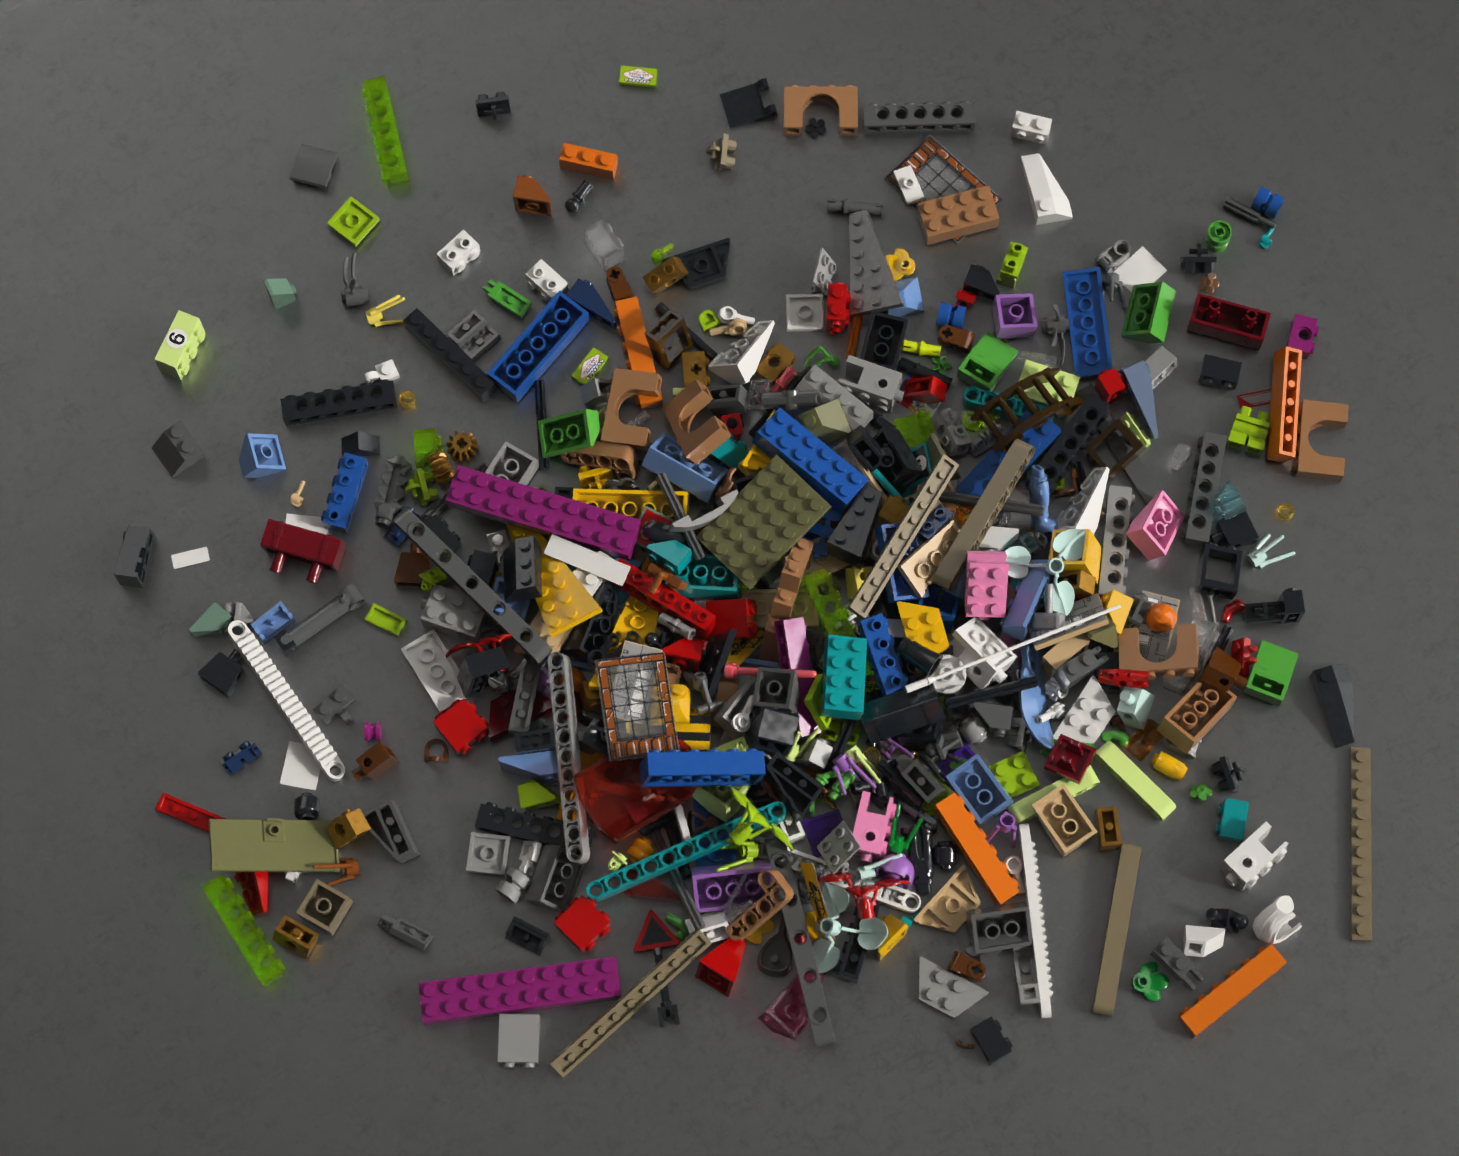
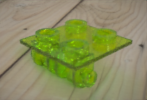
M925 409L919 410L918 414L893 419L896 429H899L910 449L927 442L930 434L933 432L936 435L931 412H926Z

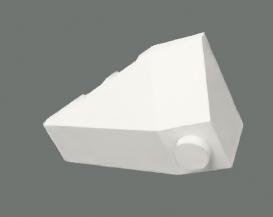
M1037 153L1021 156L1036 225L1072 219L1069 200L1041 155Z
M774 320L757 322L743 334L744 338L730 344L731 349L725 354L724 352L719 353L709 364V370L731 384H746L749 382L752 375L756 372L774 327Z
M1108 467L1094 468L1080 486L1082 490L1075 497L1072 496L1069 500L1071 504L1065 511L1061 510L1057 515L1058 529H1090L1094 535L1101 513L1109 474Z

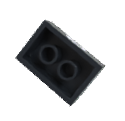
M872 311L860 359L897 371L909 319Z

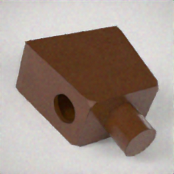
M411 543L410 552H401L394 577L397 587L421 588L423 579L419 577V574L431 569L430 559L413 543Z
M1218 647L1214 649L1207 659L1199 678L1225 692L1229 691L1232 685L1242 690L1248 679L1239 675L1242 665Z
M379 741L356 759L359 766L352 770L351 773L357 781L365 775L373 779L399 761L390 747Z

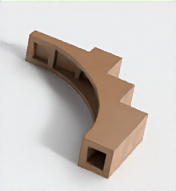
M801 538L792 547L785 562L779 587L773 600L770 617L764 630L759 660L778 663L779 652L774 621L791 618L800 584L815 542Z

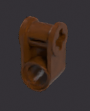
M616 266L610 267L606 273V283L614 303L618 300L633 297L632 290L621 268Z
M945 325L940 328L937 341L943 347L954 349L961 353H970L975 334L969 330Z
M958 951L953 952L946 968L948 971L973 982L982 981L986 972L985 965L982 962ZM976 968H979V969H980V973H978L977 975H974V974H973V972H974L973 970H976Z

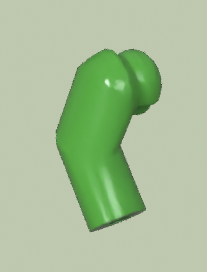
M1112 729L1100 734L1103 742L1115 739L1119 741L1120 746H1127L1129 744V735L1121 730Z

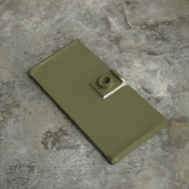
M265 818L262 820L209 819L211 872H340V868H313V865L340 864L338 849L326 829L332 824V820H283L281 818Z

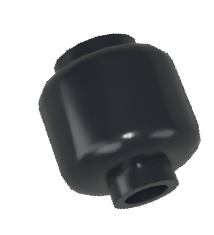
M302 793L294 800V815L297 819L315 820L319 816L320 801L312 793Z
M939 841L933 847L934 863L937 866H941L942 870L953 869L952 865H956L959 862L958 846L953 844V841Z

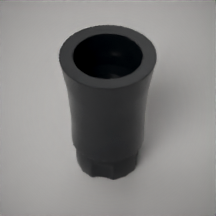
M907 637L901 641L896 651L904 660L911 663L927 677L933 675L943 658L942 654L932 651Z

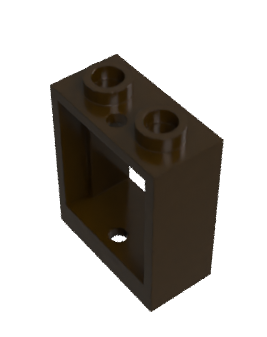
M672 309L645 332L654 360L666 369L682 356V352H686L693 346L684 317ZM676 331L678 336L664 348L662 343Z
M1119 418L1085 448L1088 452L1086 456L1093 464L1097 462L1100 467H1108L1094 451L1117 429L1132 444L1134 448L1109 469L1108 476L1112 479L1147 449L1124 421Z

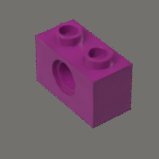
M1295 314L1287 346L1302 350V359L1307 360L1309 354H1313L1315 343H1312L1313 337H1317L1319 326H1316V318ZM1299 335H1305L1307 339L1303 340Z

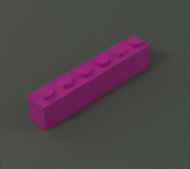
M804 617L774 621L781 669L812 670ZM797 677L800 693L797 714L800 718L796 734L800 731V737L811 735L819 726L814 721L804 702L814 680L813 678Z

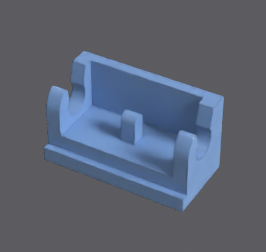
M280 601L250 625L263 643L266 644L275 635L295 622V619L282 601Z

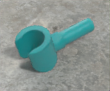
M1271 227L1259 241V244L1265 249L1272 243L1269 237L1274 229Z
M921 907L910 918L902 917L901 921L908 925V929L912 925L913 919L921 912Z

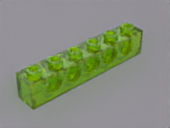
M385 76L364 80L365 87L361 88L363 98L368 99V104H365L367 115L372 117V120L369 121L371 132L375 131L376 137H373L375 148H379L380 153L376 155L379 165L382 164L384 169L380 171L382 181H386L388 187L409 183ZM375 97H380V98H381V99L378 100V101H374V100H373ZM380 113L385 114L383 117H377ZM383 130H388L386 134L380 133ZM388 146L393 147L391 150H384ZM390 163H396L394 167L388 166Z
M825 568L804 576L802 582L827 637L828 635L855 637L857 631L854 625H850L847 619L849 613L846 607H842L839 601L841 600V595L838 589L834 590L832 582L834 581L829 571L826 572ZM818 587H826L828 594H819ZM833 604L836 611L833 613L828 612L826 605ZM834 622H841L844 629L836 630L833 626ZM869 659L866 660L865 679L872 675L871 671L873 669Z
M221 874L203 885L202 888L264 988H267L286 976L283 972L286 968L280 959L276 960L272 955L275 953V950L270 942L267 944L264 942L262 937L265 934L260 926L255 927L252 921L255 918L250 910L245 911L242 905L245 902L240 894L235 895L232 888L235 886L229 877L225 879ZM229 893L230 897L227 901H220L222 894ZM233 910H240V914L238 917H230V914ZM243 926H250V931L247 934L240 933ZM254 942H259L260 948L252 951L251 945ZM263 959H270L269 966L261 967Z

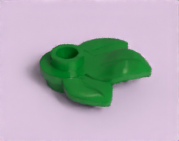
M1156 962L1145 963L1142 965L1140 973L1135 974L1132 978L1133 989L1143 993L1146 999L1150 1001L1161 1000L1159 991L1166 988L1170 983L1169 978L1165 974L1158 972V964ZM1140 979L1144 981V985L1140 983Z

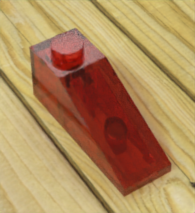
M629 872L627 879H636L637 872ZM655 878L623 891L624 894L631 898L635 896L638 899L682 904L676 892Z

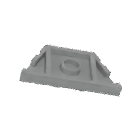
M920 956L918 1001L955 1019L962 1012L987 996V990Z

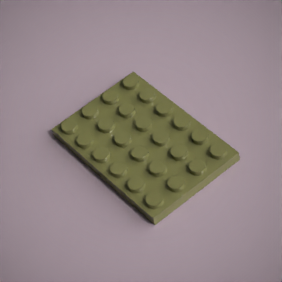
M776 455L737 494L733 503L720 516L711 521L696 538L751 590L831 508V505Z

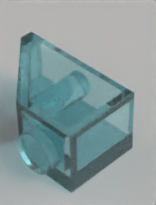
M1231 480L1227 481L1214 497L1217 503L1214 507L1218 515H1223L1225 520L1246 511L1240 494Z

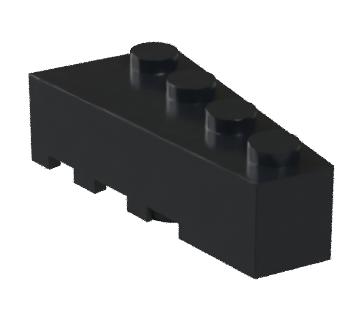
M867 485L863 487L828 539L827 551L829 555L862 569L868 545L872 539L873 530L879 517L878 514L882 508V492Z

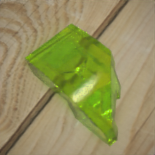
M963 410L960 425H963L966 431L978 433L987 427L983 420L972 421L970 419L975 414L974 412ZM988 414L993 422L999 418L998 414Z

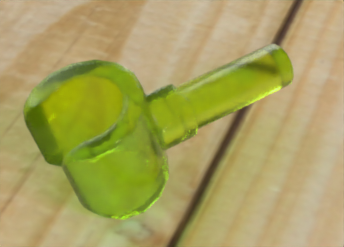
M673 243L668 244L663 249L653 251L651 258L655 264L660 263L664 259L662 254L674 246Z

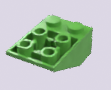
M986 332L959 367L957 377L973 387L993 391L1019 351Z
M1262 640L1256 655L1257 663L1252 666L1243 693L1280 706L1289 686L1299 654Z

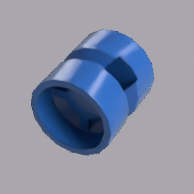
M1261 186L1250 208L1258 212L1264 211L1266 216L1275 219L1285 198L1278 194L1272 195L1270 190Z
M941 302L936 326L950 325L962 329L966 307L959 305L952 307L949 303Z

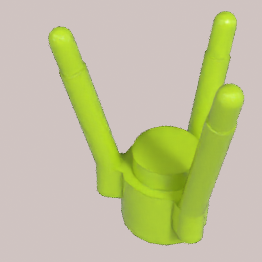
M732 839L727 840V843L736 844ZM744 841L740 846L737 844L721 848L739 849V855L745 859L717 868L716 871L719 872L744 863L753 862V858L758 856L757 843L754 841Z

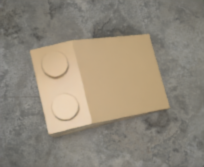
M1064 784L1031 805L1050 840L1062 857H1065L1097 834V830Z

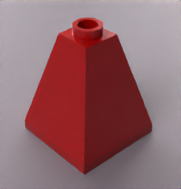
M729 938L700 960L695 977L729 997L745 950V940L735 941Z

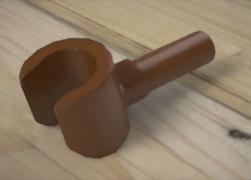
M1119 715L1112 716L1110 719L1111 726H1119V729L1127 733L1130 738L1131 736L1125 729Z

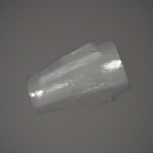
M1179 442L1174 448L1169 468L1179 472L1191 457L1192 448Z

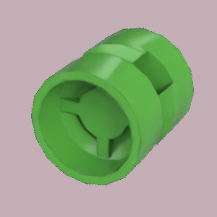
M1222 220L1212 222L1205 236L1206 247L1212 252L1224 251L1232 235L1231 226Z

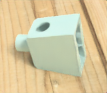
M1124 687V690L1120 693L1117 712L1126 727L1144 730L1155 697L1153 694L1140 688Z

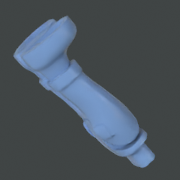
M1033 465L1028 485L1030 503L1043 505L1045 511L1043 516L1030 515L1028 523L1030 527H1035L1036 531L1052 532L1053 529H1058V521L1048 518L1049 484L1046 481L1047 475L1044 473L1043 467Z

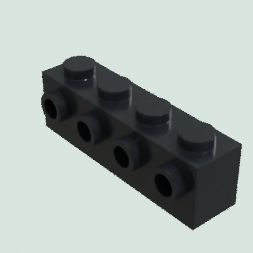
M877 903L874 905V916L876 918L881 905ZM855 907L853 915L856 916L854 923H850L849 928L860 930L859 924L862 919H859L858 907ZM847 932L850 935L849 942H844L841 953H845L843 961L839 960L836 972H839L838 978L857 984L867 950L858 943L859 933Z

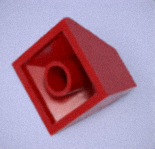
M684 637L663 648L662 652L664 653L665 663L679 666L682 674L684 671L688 672V670H691L693 673L699 672L704 641L697 638L688 640Z

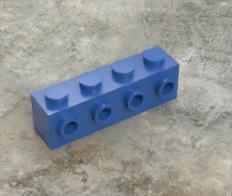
M344 452L343 458L339 459L337 466L339 472L333 478V491L327 497L326 503L328 507L321 516L324 528L347 534L368 467L367 458Z
M881 613L856 622L861 638L867 639V655L881 695H888L904 689V686L908 683V677L905 672H902L900 666L902 660L900 655L895 652V640L892 635H889L887 618L883 617Z

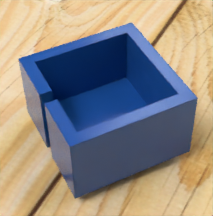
M931 583V585H928L930 597L920 599L918 605L939 608L945 632L951 634L960 597L944 591L941 603H939L937 600L941 587Z

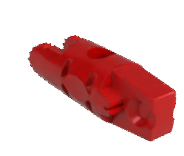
M1115 668L1100 669L1098 683L1120 687L1147 688L1149 686L1147 681L1149 672Z

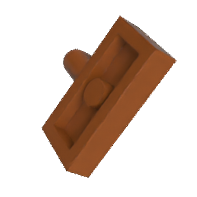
M650 563L647 569L653 573L651 576L654 580L648 589L653 594L656 593L662 580L668 583L667 586L675 591L678 589L685 590L689 584L657 564Z

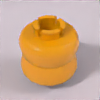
M645 837L643 839H634L632 846L626 851V854L629 856L628 861L633 864L652 856L655 853L652 847L654 844Z

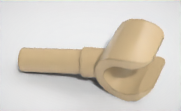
M303 480L296 493L291 495V503L296 507H300L304 500L300 496L306 483Z

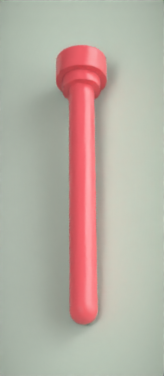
M726 663L724 672L726 678H735L739 675L757 676L758 668L740 667L736 663ZM796 670L797 677L815 678L817 676L814 670Z

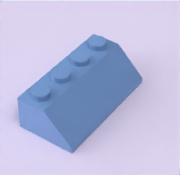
M663 433L649 447L642 466L652 473L660 474L665 472L669 482L679 486L683 491H688L695 495L699 500L708 502L714 496L716 488L721 485L729 469L708 457L698 465L691 460L687 461L683 457V450L677 444L676 439Z
M1031 560L1030 564L1047 563L1049 560ZM1028 567L1027 576L1023 578L1022 582L1018 581L1014 591L1017 593L1015 599L1011 598L1007 609H1010L1009 613L1000 622V625L1003 626L1001 633L1024 641L1032 622V616L1036 613L1043 597L1045 583H1049L1052 576L1046 571L1045 567Z

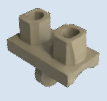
M723 133L722 138L718 139L717 142L712 141V146L706 147V153L711 155L710 159L716 160L715 171L720 172L723 168L732 169L735 165V157L727 156V152L734 153L737 141L729 139V134Z

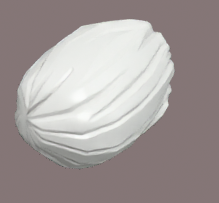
M1289 895L1278 897L1255 918L1252 928L1260 941L1276 944L1301 929V923H1298L1293 928L1288 924V921L1296 916L1292 912L1294 904Z

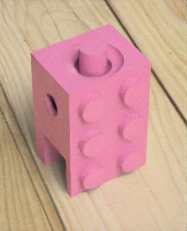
M967 551L964 594L966 617H978L981 620H989L990 617L1005 618L1009 562H1006V551Z
M863 791L853 830V835L861 848L853 856L860 858V861L863 863L871 864L872 861L878 862L882 857L886 856L888 847L886 838L890 839L892 824L890 819L892 820L895 817L897 804H894V798L890 797L886 815L868 812L871 793Z

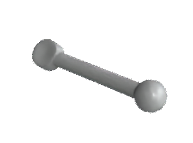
M1206 594L1209 599L1213 621L1211 627L1213 630H1217L1219 623L1216 622L1213 596Z

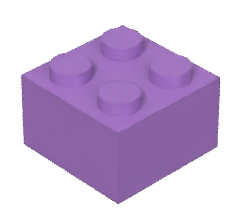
M1033 293L995 295L992 310L997 339L1034 337L1038 326Z

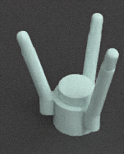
M1267 534L1249 551L1247 558L1253 567L1259 566L1263 568L1268 564L1293 556L1295 552L1286 553L1265 561L1267 558L1265 552L1284 538V535H1281L1261 549L1260 547L1271 536V534Z
M902 854L891 856L871 865L857 867L856 875L860 883L865 882V885H874V882L878 881L872 880V878L876 877L874 868L883 865L891 859L900 858Z

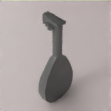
M789 901L786 905L792 906V901ZM783 914L778 933L765 943L757 958L758 969L772 977L786 976L791 971L793 965V954L786 937L787 927Z

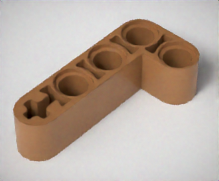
M595 441L592 447L561 454L562 459L570 464L615 469L618 480L626 477L634 479L639 470L636 451L628 445Z
M777 869L764 870L758 875V883L766 894L728 927V935L732 940L737 941L748 938L793 898L794 892L792 887ZM768 874L772 877L771 883L768 881ZM780 890L784 893L783 899L779 895ZM766 902L770 905L769 911L765 907ZM752 914L756 917L755 923L752 921Z

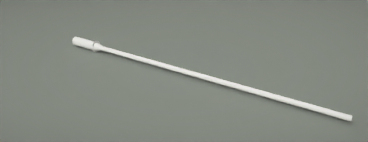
M1121 605L1108 608L937 676H926L924 679L904 686L905 691L910 693L927 685L930 686L937 679L1121 608Z

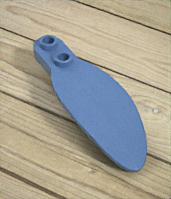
M1031 636L1025 637L1024 641L1032 639ZM1032 642L1021 647L1023 668L1020 680L1036 676L1038 686L1019 691L1020 709L1024 722L1032 736L1044 747L1052 749L1054 747V737L1050 719L1041 724L1036 721V717L1049 710L1047 694H1045V682L1041 673L1040 650L1036 651Z

